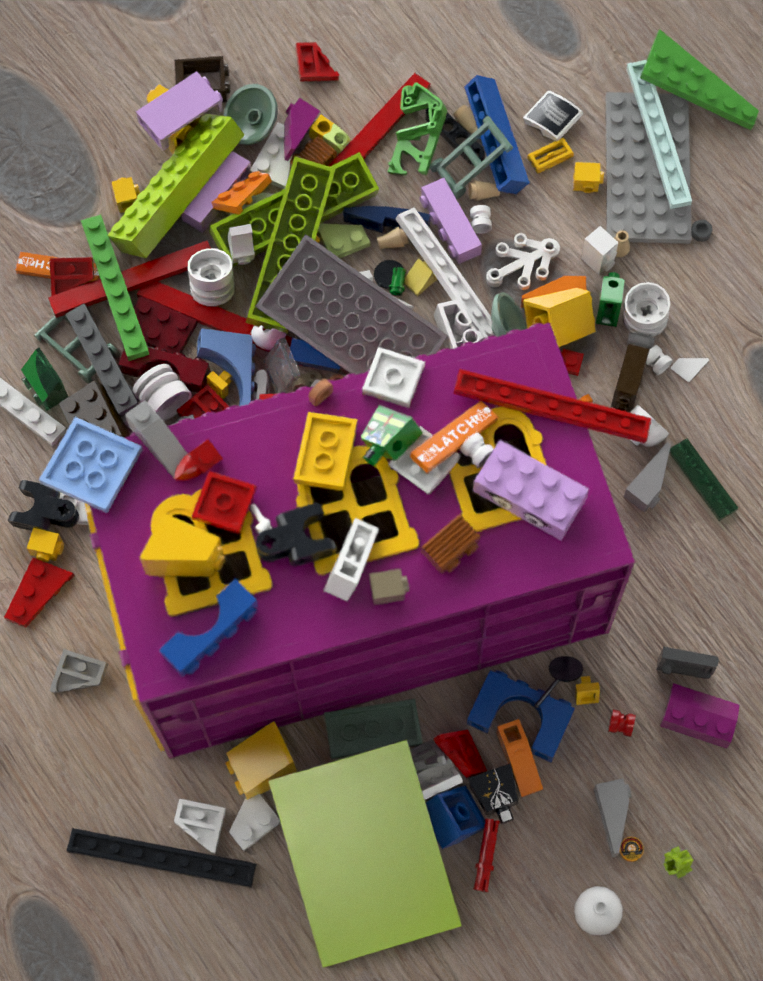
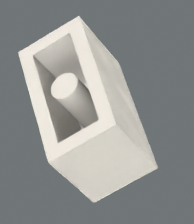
M599 226L585 238L581 259L598 275L604 270L607 272L615 264L614 260L617 255L618 242Z

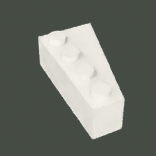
M458 299L437 304L434 318L438 329L448 335L443 342L445 348L454 349L466 342L476 343L483 341V335L480 331L476 330L472 324V319Z

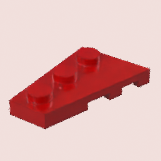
M32 558L4 616L5 620L26 628L45 608L44 606L49 600L61 591L60 589L64 584L75 576L74 573Z

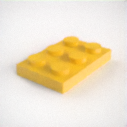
M308 412L294 474V483L344 491L358 425L357 419Z

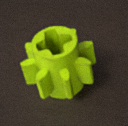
M679 846L664 854L666 859L663 866L669 875L676 874L679 879L693 870L690 866L694 860L687 849L680 851Z

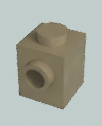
M401 569L370 574L374 605L405 599V592L409 591L407 576L402 577Z

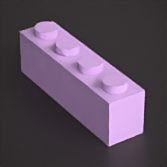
M232 151L181 214L182 220L203 233L220 212L213 209L211 202L218 198L220 193L233 188L235 183L248 178L251 169L250 161Z
M445 178L423 186L421 188V196L419 197L420 202L430 212L431 222L433 225H437L441 240L443 242L446 241L451 258H455L457 263L461 264L481 255L482 244Z

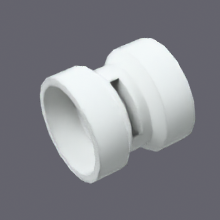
M477 205L470 209V217L473 219L471 226L475 233L483 234L492 230V221L489 219L491 209L486 205Z
M655 345L649 350L646 364L651 365L653 371L660 375L671 365L673 360L668 355H664L662 349Z
M479 433L471 435L460 448V451L465 456L472 458V463L477 468L485 465L494 450L491 445H485L483 437Z

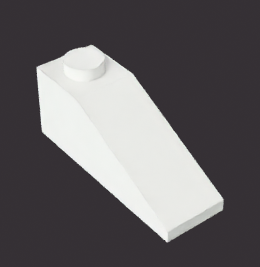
M355 518L324 591L348 601L359 581L378 528Z

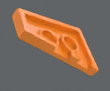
M259 171L250 173L247 179L235 183L233 188L220 193L218 198L211 202L213 209L240 214L243 211L242 206L244 204L249 205L253 201L252 196L260 194L272 182L270 174L260 173Z

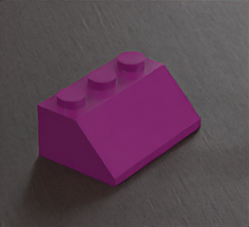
M673 683L660 727L727 749L732 742L740 705Z

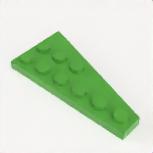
M659 29L640 78L751 130L759 110Z

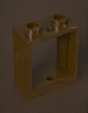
M223 56L174 60L176 85L185 79V75L193 74L196 71L199 74L220 72L221 89H213V91L217 90L223 98L222 102H227V94H230V82L226 81V76H229V66L224 64Z
M628 343L611 407L625 412L633 410L650 349Z

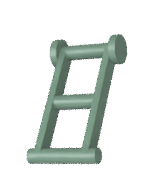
M489 116L483 119L484 124L445 159H436L429 167L432 172H438L442 178H445L456 199L465 194V186L504 151L510 152L513 149V146ZM489 129L500 143V146L481 161L470 145ZM464 152L475 168L461 181L456 183L445 168Z
M66 315L58 318L54 316L34 334V337L38 341L45 340L80 370L78 374L87 384L93 381L91 377L96 373L93 365L87 369L70 355L81 345L79 338L76 337L63 349L47 335L63 319L70 323ZM111 343L107 344L112 355L115 358H119L121 356L120 352Z

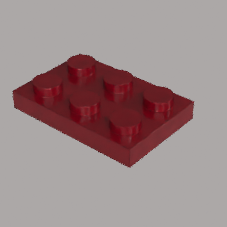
M142 296L139 297L134 306V311L147 346L152 348L159 347L173 354L176 352L182 353L198 325L197 320Z

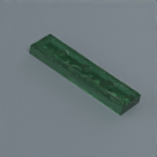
M688 438L670 448L669 454L718 521L738 510V506Z

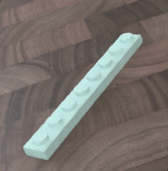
M646 60L628 63L626 69L670 208L689 206L692 203V198L656 86L640 78Z

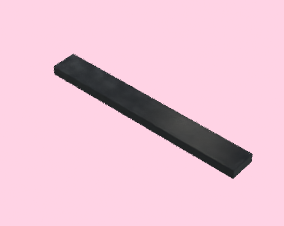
M72 828L67 847L68 853L252 888L257 866L256 863Z

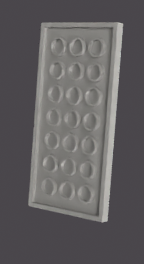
M606 92V232L614 238L618 231L624 230L629 235V242L690 244L692 240L691 205L674 209L670 208L635 94ZM658 94L690 192L688 101L674 94Z
M306 234L255 306L350 374L355 373L358 375L367 372L372 366L378 347L411 358L422 354L428 356L435 354L448 336Z

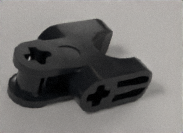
M28 480L20 482L18 488L23 495L34 498V505L26 512L14 511L10 513L8 522L13 527L30 531L33 528L49 531L51 524L70 528L78 523L79 513L71 501L59 498L61 492L37 482Z
M313 503L279 514L275 518L278 527L264 530L257 536L256 547L259 557L266 562H274L288 557L290 565L295 567L334 555L337 547L333 540L330 538L313 540L304 533L309 525L317 523L322 519L324 515L323 506L319 503ZM270 543L273 548L268 549L266 544Z

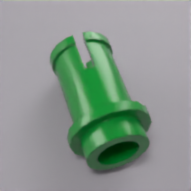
M401 267L393 268L392 281L388 287L390 294L401 296L405 292L404 280L406 269Z

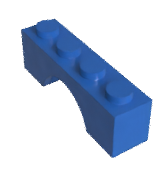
M236 579L217 595L220 614L212 629L197 636H189L177 632L159 649L160 654L182 677L186 673L190 675L200 666L199 661L206 655L210 657L219 648V642L225 637L227 639L232 637L238 630L237 626L243 620L248 621L256 614L257 600Z

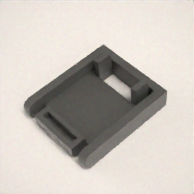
M663 647L657 661L656 670H660L664 674L676 673L709 679L715 672L719 659L713 655Z

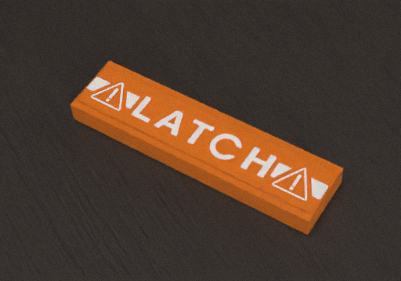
M20 252L16 273L50 279L49 258L59 257ZM95 263L94 279L88 281L87 283L100 279Z
M480 401L410 453V458L426 473H429L457 452L471 435L475 433L481 434L496 423L498 416Z

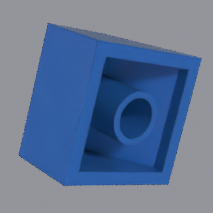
M466 785L439 793L426 802L436 840L442 849L456 845L484 830L485 819Z

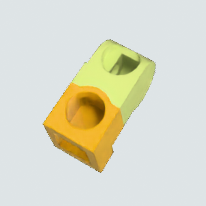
M320 115L310 127L309 137L314 140L319 136L335 149L336 153H340L350 142V137L347 133L323 115Z

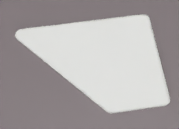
M679 358L671 366V369L687 382H690L709 359Z

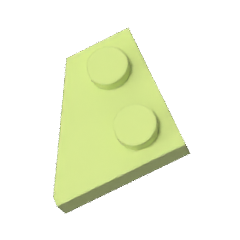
M319 225L318 233L325 248L338 258L371 246L362 225Z

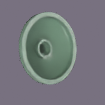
M259 84L245 85L232 94L225 106L223 116L232 117L245 134L239 144H256L271 132L278 114L277 101L269 89Z
M505 292L496 294L491 309V328L494 335L498 337L506 335L511 330L527 329L523 315L512 297Z

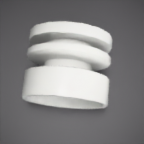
M204 249L191 256L188 261V276L193 299L205 306H218L230 300L235 292L233 264L230 256L218 249Z
M650 282L639 283L630 289L625 298L623 314L624 325L629 332L645 336L650 334L651 337H655L666 328L670 310V299L665 289L658 284Z
M167 364L157 365L145 372L134 384L132 390L140 403L146 400L163 421L177 414L176 410L191 398L189 389L182 381L178 380L176 373Z

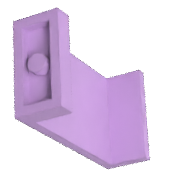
M196 71L136 111L139 124L161 150L164 151L170 147L168 137L213 107L219 113L222 112L223 98L217 90L213 91L207 78L201 77Z

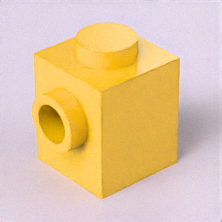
M575 162L573 191H583L585 193L598 192L599 184H603L604 172L600 171V163Z
M132 177L119 178L111 182L119 213L125 212L135 202L140 193L138 184H133Z
M33 528L27 545L29 554L44 562H49V560L56 561L58 555H61L64 549V542L60 535Z

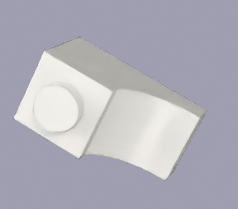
M251 224L229 228L228 243L232 262H238V265L250 263L251 260H254L255 256Z

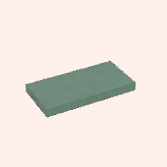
M415 699L324 713L331 759L349 757L406 739L409 747L423 744Z

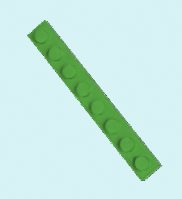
M100 214L81 220L128 361L147 356L149 351L110 239L107 236L108 233L102 216Z

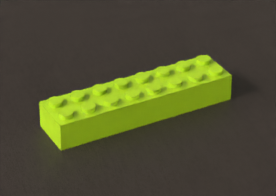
M207 113L200 118L196 127L187 134V138L175 149L174 154L162 165L161 170L150 180L144 191L139 193L135 202L126 209L123 217L113 225L112 230L107 235L122 253L143 258L149 256L244 137L245 134L233 118Z
M360 152L331 166L336 170L320 224L343 213L344 208L355 207L377 196L379 187ZM285 189L243 209L240 214H233L210 225L209 232L218 249L228 254L232 260L228 243L229 228L251 224L255 256L266 251ZM232 262L233 267L236 266V265H238V262H237V263H233V262Z
M294 157L246 323L258 327L263 326V328L269 330L276 329L286 333V335L288 334V329L255 306L305 234L313 240L316 239L335 168Z

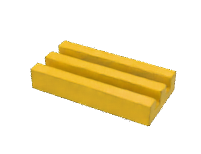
M563 137L559 141L550 143L528 154L527 159L532 162L531 165L533 168L535 167L536 173L539 174L572 158L574 153ZM562 145L564 146L563 148H560L556 151H552ZM548 153L546 156H544V157H542V158H540V159H538V160L535 159V158H537V157H539V156H541V155H543V154Z

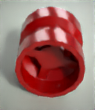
M613 709L608 732H622L624 736L631 737L636 715L631 713L624 715L619 710Z

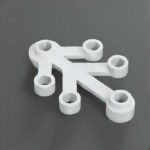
M518 233L514 237V245L518 248L528 247L535 249L534 252L528 253L511 249L503 242L497 244L496 254L499 257L506 256L518 260L501 269H490L486 274L487 284L491 287H498L502 284L503 277L524 267L522 276L518 278L517 286L521 290H527L530 287V276L534 261L542 258L541 266L536 269V278L540 281L546 280L549 274L550 260L556 257L560 251L558 242L551 238L539 242L527 239L525 234ZM517 239H523L524 242L520 243ZM546 246H551L553 249L549 250ZM504 248L506 251L501 252L499 249ZM540 271H543V272H545L546 274H545V275H540L539 272H540ZM492 274H497L498 277H497V278H493L491 275H492ZM526 281L528 284L522 285L520 282Z

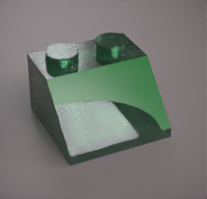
M40 347L35 349L21 369L24 376L21 380L27 390L32 389L35 393L32 397L37 405H43L46 411L68 398V394L61 378Z

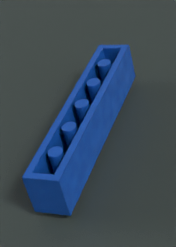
M476 75L464 88L477 128L479 129L484 124L483 119L489 116L513 146L510 152L504 151L489 164L497 189L500 192L517 194L529 184V180L496 81L493 78ZM489 129L481 136L488 157L500 146V143Z

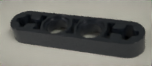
M429 108L425 110V119L428 123L430 122ZM447 112L443 125L451 124L454 128L451 131H445L442 128L440 135L456 149L460 146L456 142L457 138L467 139L471 135ZM475 141L470 146L476 154L479 153V159L483 161L484 149ZM464 152L460 154L469 164L473 165Z

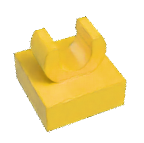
M226 370L219 376L212 371L207 376V385L224 399L229 395L228 385L232 382L230 380L232 375Z
M582 676L581 683L575 686L576 705L599 703V682L591 683L590 676Z

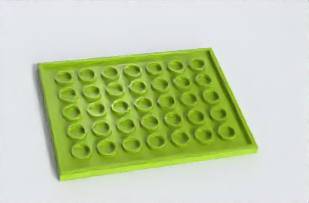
M407 739L269 780L323 968L462 926Z

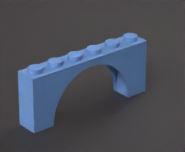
M201 328L197 339V358L211 361L232 375L231 378L235 382L239 393V406L249 404L255 385L251 381V375L253 376L255 371V363L252 362V357H254L256 345L252 344V335Z

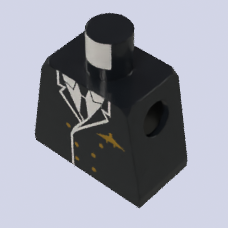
M510 763L468 778V785L486 816L497 813L501 824L514 820L510 807L517 805L518 796Z

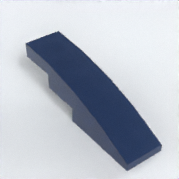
M389 206L348 207L343 210V221L353 225H362L363 228L383 233L385 227L392 229L401 228L396 221V217L398 214L410 209ZM417 211L426 225L430 227L431 214Z

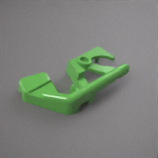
M416 82L413 84V87L410 85L402 89L400 108L404 114L429 108L430 122L396 131L398 141L391 162H388V173L407 175V172L401 167L402 153L411 155L420 164L418 169L420 174L427 175L447 115V108L442 100ZM430 134L425 151H419L410 142L411 140L420 141L422 136Z

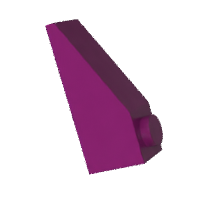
M301 98L295 104L291 103L285 112L288 116L284 122V160L287 162L320 112V110Z

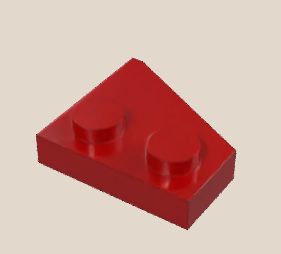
M296 42L295 50L300 82L339 80V73L332 69L329 59L321 52V48L316 42Z
M93 257L49 258L51 296L79 287L94 279Z
M206 385L179 407L176 412L181 417L193 415L195 419L207 412L217 413L224 411L229 406L209 385Z
M468 729L440 734L433 738L434 742L466 778L487 771Z

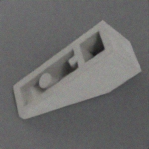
M144 400L125 414L128 425L174 478L177 466L187 453L160 416Z
M668 442L626 488L624 497L644 513L649 507L653 509L660 501L658 496L661 491L671 446Z
M623 778L596 784L593 789L612 858L617 857L620 851L629 798H631L630 787L628 784L625 785Z

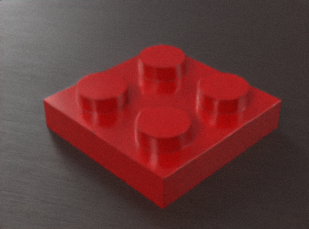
M209 471L191 517L193 520L240 534L257 491V486Z

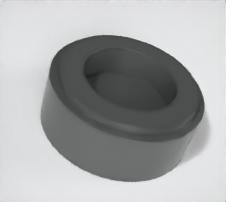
M697 220L693 223L691 227L693 239L704 242L711 237L713 228L708 221Z

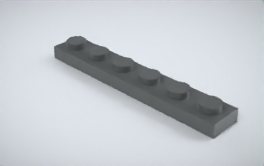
M82 304L66 313V316L118 414L122 417L139 405L88 308L85 304Z

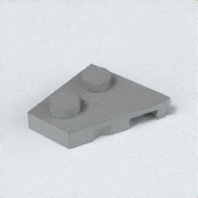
M64 649L50 692L57 693L100 686L108 663Z

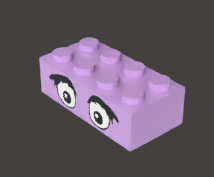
M501 440L476 477L473 492L559 540H562L586 501L589 491L583 485Z

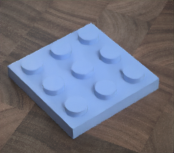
M75 417L39 481L47 487L107 513L141 454L142 447Z

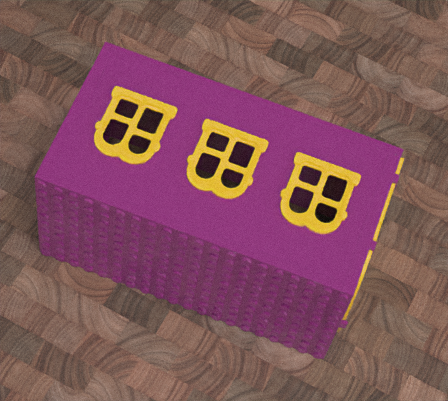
M537 323L528 329H515L509 331L506 335L498 337L489 336L480 342H466L454 349L444 348L432 355L422 354L416 356L414 359L424 361L425 367L409 408L363 394L362 389L370 371L369 369L367 372L358 375L352 373L346 375L343 379L328 380L333 385V392L318 406H314L309 401V393L313 387L304 386L298 388L295 392L287 394L278 393L272 398L265 400L255 399L247 405L230 406L221 412H207L199 418L182 419L178 423L167 427L187 454L209 439L223 458L204 474L190 480H175L135 433L124 438L142 447L141 454L107 513L88 504H85V509L91 531L92 547L97 555L121 650L119 651L121 663L126 670L133 701L160 751L165 750L169 759L252 736L274 721L277 728L324 715L326 712L339 711L610 632L635 560L587 428L483 402L498 416L497 422L480 434L485 445H491L495 449V444L500 440L504 442L523 436L530 457L589 489L586 501L562 540L504 508L481 514L475 513L464 478L480 473L483 466L477 468L474 464L460 466L457 461L430 494H427L389 466L390 459L382 456L375 466L370 465L363 459L369 448L361 439V435L379 405L412 417L419 427L421 426L432 435H435L480 402L453 394L459 369L577 399L550 323ZM308 412L357 419L358 425L343 491L344 498L337 502L322 505L324 509L323 516L346 510L349 512L353 524L355 518L362 521L366 516L391 511L399 532L398 536L372 544L359 581L348 601L324 591L339 553L295 567L290 565L288 557L274 562L263 561L259 557L256 547V539L259 534L255 527L259 522L250 508L240 533L241 539L237 542L223 545L222 548L223 556L240 551L246 553L252 575L250 578L238 582L257 600V612L250 620H243L237 626L238 630L229 639L225 637L219 642V648L210 657L207 655L199 661L200 666L190 675L186 673L182 677L160 654L159 649L177 632L189 636H197L212 629L220 614L217 595L229 584H222L218 570H215L213 576L209 577L211 586L208 590L182 596L179 592L175 576H149L145 573L140 556L163 513L207 532L206 523L193 520L191 515L207 474L211 471L256 485L257 491L251 505L255 504L261 515L269 520L272 528L278 527L275 518L279 514L313 504L312 494L330 490L328 488L294 483V474ZM381 476L387 499L363 507L358 506L351 484ZM458 515H462L480 535L479 548L472 555L467 556L465 554L460 558V564L452 572L445 571L443 574H440L421 553V547ZM319 522L309 525L304 532L310 539H324ZM270 543L266 544L268 549L273 548ZM401 569L402 577L407 576L409 591L405 592V599L374 605L370 574Z

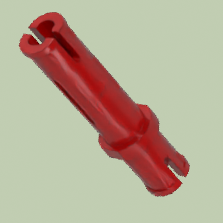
M485 818L479 860L475 864L477 869L473 887L475 891L479 890L480 892L488 893L491 871H494L492 863L500 824L498 820L494 821V819Z

